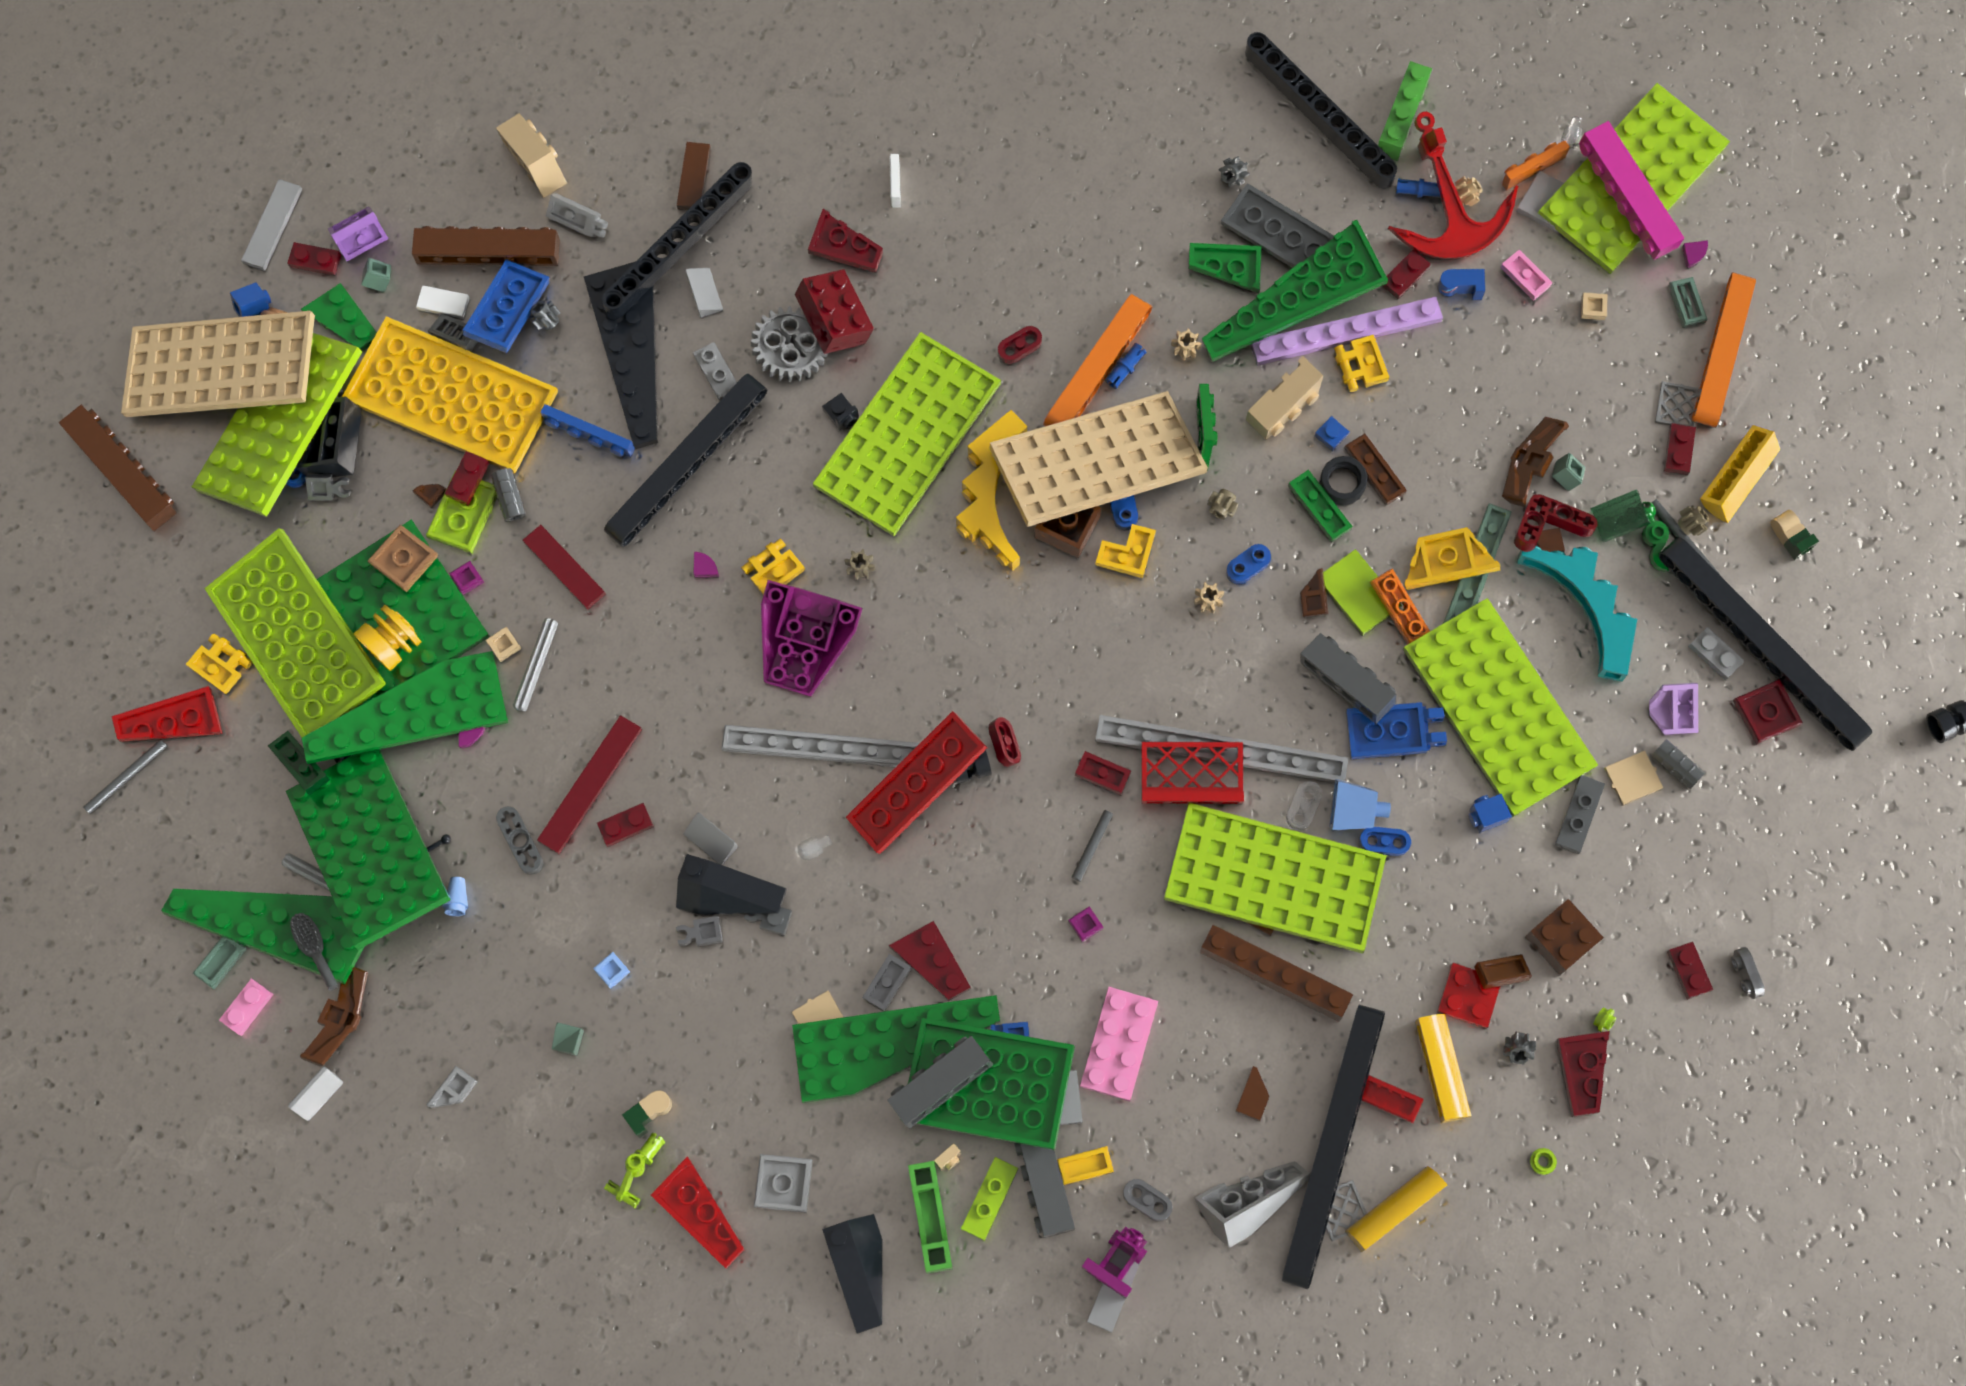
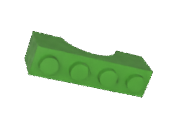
M1412 61L1408 65L1378 146L1391 159L1396 161L1399 160L1432 72V68Z
M930 1161L908 1165L926 1273L951 1270L953 1266L935 1162Z

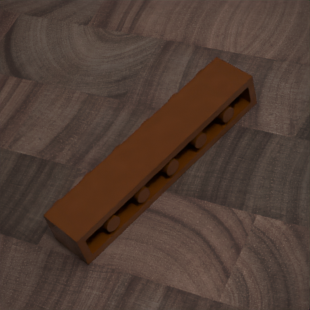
M423 226L422 228H414L412 256L416 263L421 265H503L505 260H509L521 266H558L560 239L557 231L548 227L540 229H528L526 227H518L516 229H505L503 227L482 229L473 226L469 229H459L454 226L446 228Z
M81 404L58 423L153 531L157 530L177 514L171 507L174 501L166 492L160 494L157 491L160 485L151 475L147 478L143 475L142 472L145 468L136 458L131 461L127 456L131 452L122 442L116 444L113 440L116 435L107 425L103 428L98 422L102 419L92 408L87 411Z
M1212 925L1200 950L1201 954L1337 1022L1342 1019L1353 997L1352 993L1215 925Z

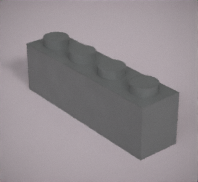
M1319 633L1300 653L1302 665L1375 724L1396 704L1397 694L1395 689L1387 682L1382 683L1378 680L1376 674L1370 668H1364L1357 663L1358 661L1353 654L1348 651L1345 653L1341 650L1338 643L1330 636L1326 638L1323 634Z
M972 1036L968 1039L963 1037L954 1044V1049L947 1055L942 1053L933 1060V1065L926 1071L921 1069L916 1072L909 1084L905 1087L900 1085L895 1088L887 1101L908 1128H912L993 1066V1063Z
M1014 1143L1017 1156L1022 1155L1025 1164L1020 1166L1023 1180L1030 1183L1031 1191L1027 1192L1030 1207L1036 1206L1038 1217L1034 1218L1037 1233L1042 1232L1043 1237L1047 1238L1075 1230L1055 1151Z

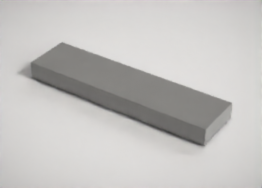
M278 180L241 261L243 264L260 270H266L302 192L301 186L284 180Z

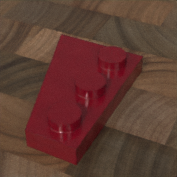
M822 209L808 247V254L876 273L883 255V248L863 234L849 228L843 221L831 216L825 209Z
M934 921L889 945L895 953L904 959L909 966L915 969L948 1001L971 989Z
M1610 1031L1557 1039L1572 1117L1598 1114L1600 1112L1604 1066L1607 1058L1606 1049Z

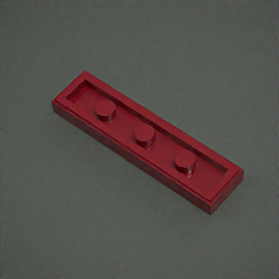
M541 524L522 540L587 610L606 595L605 591Z

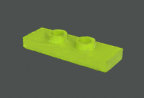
M994 1157L961 1230L985 1241L1015 1178L1018 1167Z

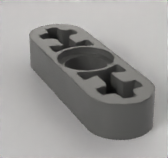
M503 807L498 811L496 820L520 868L530 875L538 873L543 867V859L527 827L515 808ZM506 814L515 815L512 821L516 829L512 830L507 822H503L506 819ZM518 834H524L527 838L525 845L522 847H516L513 844V839ZM528 851L533 859L537 858L534 861L535 866L532 868L529 865L525 866L528 860L523 853Z

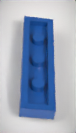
M544 404L540 412L545 424L549 427L565 429L569 435L575 438L580 436L586 438L590 444L596 447L605 446L617 456L622 457L626 455L631 458L635 450L631 440Z

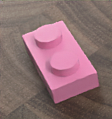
M1520 250L1503 262L1500 267L1533 301L1550 288L1553 283Z
M251 978L219 1021L242 1036L274 994Z

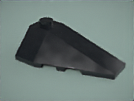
M687 854L678 876L676 908L699 916H709V914L732 915L735 913H779L787 889L718 863Z

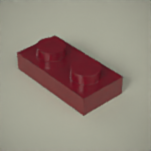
M294 242L287 264L290 268L335 276L341 253L338 250Z
M1413 249L1387 275L1388 283L1382 285V287L1399 300L1430 269L1431 264Z
M1671 423L1664 464L1665 472L1689 475L1696 427Z
M466 451L445 492L446 497L469 506L490 464L489 461Z
M1087 751L1084 752L1075 772V776L1119 795L1122 794L1131 774V770Z
M644 803L597 822L607 847L654 828Z
M1694 942L1667 951L1687 1000L1713 990Z

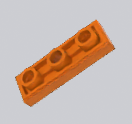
M1566 140L1558 144L1553 142L1544 149V152L1538 155L1533 153L1528 156L1524 163L1518 166L1517 164L1511 165L1504 172L1503 187L1507 191L1534 176L1539 171H1543L1563 160L1569 151V144Z
M1393 568L1370 581L1407 645L1430 632ZM1399 603L1403 604L1404 608L1402 611L1398 607Z

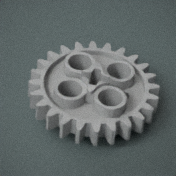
M791 306L788 307L787 312H784L779 307L778 314L770 310L769 318L763 315L761 317L762 323L756 322V330L752 331V356H757L756 364L763 363L762 371L770 369V377L777 373L779 374V381L784 376H787L789 382L792 381L793 376H796L801 381L802 374L810 378L811 370L817 373L818 365H824V357H827L828 353H823L805 315L801 314V308H798L795 313L792 312ZM786 326H791V327H793L795 330H793V331H788V330L785 329V327H786ZM774 341L778 343V345L770 346L768 342ZM809 342L812 346L805 347L801 343ZM792 357L796 361L788 362L785 360V358Z

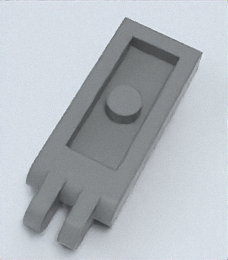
M557 193L550 196L546 217L589 237H595L596 235L599 237L605 236L606 231L604 229L607 228L608 222L600 219V213Z
M715 342L693 352V355L719 400L732 389L737 381Z

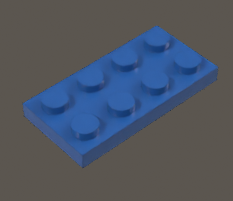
M505 260L465 325L463 336L508 353L529 318L531 308L539 301L548 286L549 276Z

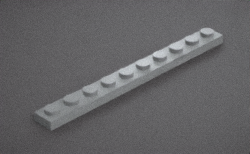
M1104 715L1099 716L1095 739L1097 742L1142 749V742H1243V767L1335 783V779L1345 781L1348 765L1347 757ZM1147 748L1149 751L1162 753L1158 748ZM1163 748V749H1164L1166 752H1168L1171 748ZM1176 748L1171 753L1172 755L1183 757L1189 756L1183 748ZM1197 748L1188 749L1193 753ZM1201 748L1195 754L1198 759L1210 761L1215 756L1208 748ZM1213 748V749H1214L1215 751L1219 752L1222 748ZM1226 748L1220 755L1231 765L1238 758L1237 748ZM1216 758V759L1213 761V762L1222 763L1218 758Z

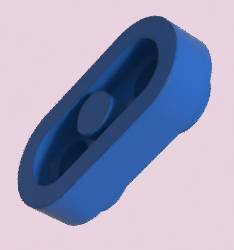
M1134 495L1110 502L1114 524L1117 528L1128 531L1131 530L1132 524L1137 525L1138 511ZM1128 513L1131 517L1124 519L1122 514Z
M1255 544L1231 560L1226 570L1229 581L1234 584H1244L1264 570L1271 560L1270 550L1262 544ZM1261 553L1263 558L1258 559L1254 554ZM1242 567L1244 571L1238 573L1235 571V568Z
M1373 827L1366 828L1361 833L1359 844L1362 849L1383 855L1402 856L1407 853L1411 846V837L1406 831L1401 829ZM1370 837L1374 838L1376 844L1370 845L1367 839ZM1399 840L1402 846L1399 848L1395 847L1393 841Z

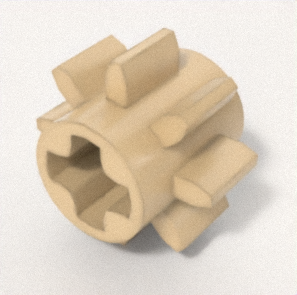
M1463 176L1455 182V188L1462 205L1469 204L1471 207L1480 201L1479 197L1482 193V187L1475 178L1472 177L1470 179L1468 177L1466 179Z
M1189 328L1182 333L1177 331V339H1172L1171 346L1176 347L1174 355L1179 354L1183 357V360L1190 356L1195 358L1196 350H1200L1202 344L1196 342L1199 334H1193Z
M1204 582L1202 590L1195 589V594L1199 597L1194 599V605L1199 604L1202 613L1205 610H1210L1214 614L1216 606H1223V601L1219 598L1224 596V591H1218L1217 583L1212 586ZM1205 595H1209L1210 598H1213V601H1209L1208 598H1205Z

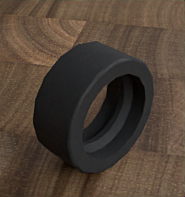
M1340 456L1326 463L1321 472L1319 484L1335 504L1344 506L1353 504L1360 499L1365 491L1368 477L1365 468L1358 460L1352 457ZM1335 469H1348L1357 476L1358 483L1355 490L1350 493H1339L1330 486L1329 476Z

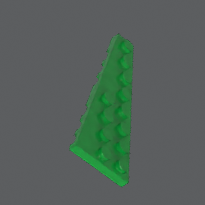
M1358 220L1352 221L1351 225L1334 235V238L1328 243L1320 246L1315 250V253L1294 266L1276 280L1266 291L1258 294L1248 305L1240 308L1226 322L1223 321L1202 338V342L1211 361H1216L1387 284L1388 278Z

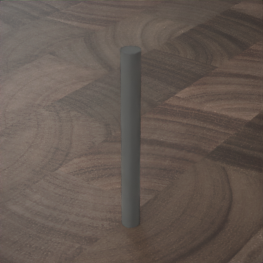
M1657 499L1651 502L1656 507L1658 517L1666 524L1674 536L1684 539L1720 575L1688 535L1681 530L1678 523Z
M160 739L84 805L83 808L91 814L168 747L165 742Z

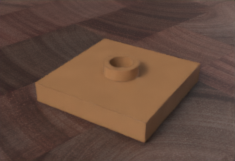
M400 524L370 557L368 562L398 587L407 592L439 555Z

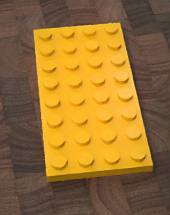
M386 316L342 397L346 396L365 411L464 453L467 451L487 459L490 464L502 469L511 468L515 474L544 420L540 413L544 404L551 406L558 393V389Z

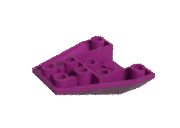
M768 580L761 602L764 682L812 696L856 633L863 608L805 589Z

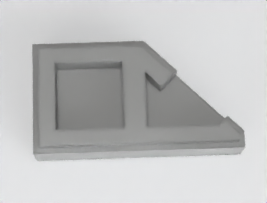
M455 1066L426 1105L430 1108L462 1103L477 1084V1081Z

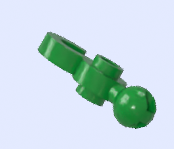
M1642 502L1638 505L1636 513L1639 519L1644 520L1646 523L1642 532L1643 540L1649 546H1653L1649 555L1650 563L1658 571H1670L1659 559V553L1669 538V529L1663 522L1655 520L1656 507L1654 504Z

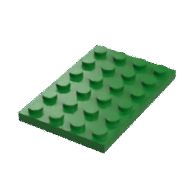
M928 1018L921 1019L908 1084L912 1081V1076L921 1069L926 1071L933 1065V1060L942 1053L947 1055L954 1049V1044L963 1037L968 1039L972 1036L991 1060L993 1066L917 1124L1055 1150L1075 1049L1074 1045Z

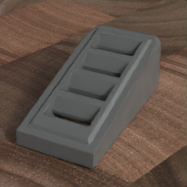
M442 313L428 330V333L432 336L470 352L478 343V341L468 337L462 341L463 329L466 323ZM443 322L447 323L441 331L438 330ZM451 326L454 327L449 334H446ZM459 330L460 333L457 335V337H453L455 333Z

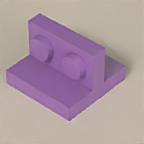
M369 206L328 228L346 261L389 239Z

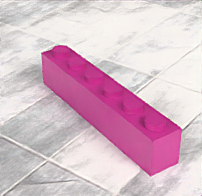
M1607 121L1584 133L1579 142L1581 153L1589 159L1594 173L1600 176L1604 182L1607 193L1613 196L1617 202L1619 212L1628 219L1632 232L1638 235L1642 241L1645 252L1650 254L1653 260L1677 249L1684 240V236L1610 122Z

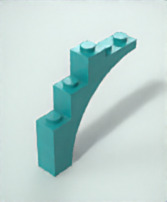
M1535 546L1534 550L1530 552L1520 550L1517 559L1518 564L1534 568L1550 576L1566 588L1582 606L1591 622L1597 640L1599 655L1598 677L1622 682L1628 675L1638 619L1632 618L1627 613L1619 612L1613 614L1618 586L1611 584L1607 580H1593L1598 553L1592 552L1587 547L1573 548L1569 556L1561 551H1544L1538 546Z

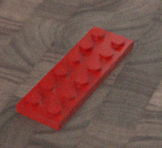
M952 711L846 816V819L874 851L881 854L987 749V746Z

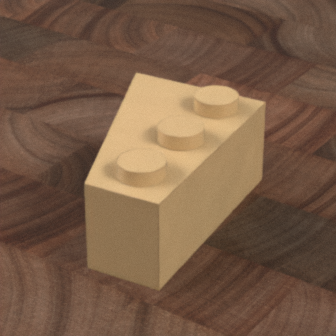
M519 113L496 127L504 145L517 163L522 165L528 172V178L531 182H535L543 198L567 184L555 160L558 157L556 151L551 145L546 146L547 142L541 132L536 133L537 130L530 119L525 120Z
M1304 356L1298 360L1299 365L1290 375L1286 372L1281 377L1283 381L1273 390L1269 389L1247 412L1246 421L1265 440L1271 435L1274 437L1278 435L1289 419L1291 421L1295 420L1301 414V409L1306 404L1310 406L1319 398L1318 393L1323 375Z

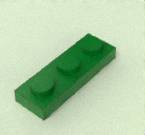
M1309 469L1289 482L1288 487L1331 543L1352 529L1350 522Z

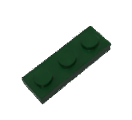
M286 731L268 745L270 750L308 795H311L330 780L316 762L307 764L304 748L289 731Z

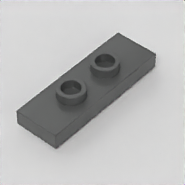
M1584 775L1579 777L1558 834L1556 846L1580 854L1605 783Z

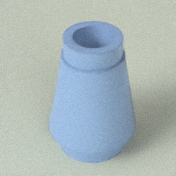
M451 877L447 888L451 900L443 904L442 907L445 909L444 913L449 916L465 915V910L468 909L465 879L462 877Z

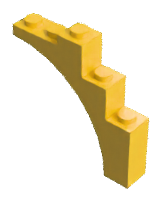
M1010 410L967 446V458L977 469L962 481V495L972 504L956 517V530L964 539L968 537L972 542L979 538L986 549L989 550L991 548L997 554L996 558L1002 566H1008L1013 571L1020 565V556L1008 542L999 523L995 496L1001 472L989 449L990 442L1027 432V425Z

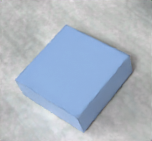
M614 952L593 968L610 989L630 973Z

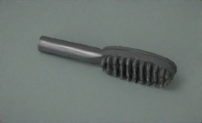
M303 913L295 914L290 921V927L296 944L306 956L313 958L328 990L336 989L338 984L321 953L324 945L319 929L309 916Z

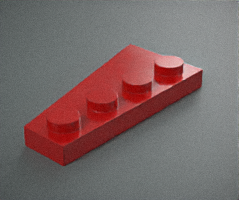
M209 686L112 716L116 737L120 742L223 734L213 693Z
M687 1156L651 1196L727 1269L745 1248Z

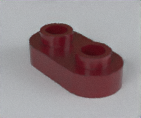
M1026 326L1002 340L998 345L999 359L1006 364H1013L1039 349L1042 344L1040 330L1034 326ZM1031 338L1034 342L1027 343L1026 340ZM1011 350L1014 354L1007 355L1006 352Z
M999 717L990 722L988 730L997 760L1003 766L1011 767L1021 760V752L1013 727L1006 718Z

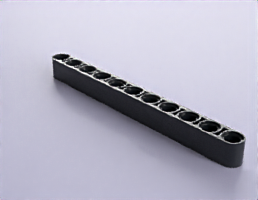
M1680 537L1675 538L1659 553L1661 562L1777 679H1780L1784 687L1845 748L1854 751L1872 734L1870 726L1684 539Z
M1360 1004L1356 1010L1285 1264L1282 1282L1307 1290L1311 1285L1382 1029L1385 1011Z

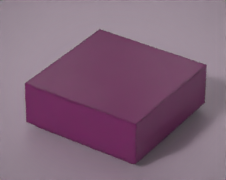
M471 561L449 573L463 595L484 583Z
M1090 906L1068 920L1081 942L1089 939L1104 928Z

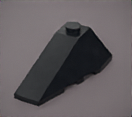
M872 1214L847 1220L822 1229L856 1333L858 1334L881 1326L883 1239L875 1215Z

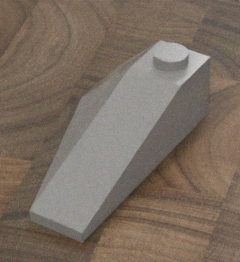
M1290 1162L1265 1170L1262 1176L1249 1179L1248 1176L1240 1178L1241 1182L1227 1187L1225 1183L1216 1185L1195 1197V1202L1213 1233L1230 1248L1251 1236L1309 1180L1310 1173L1297 1162Z

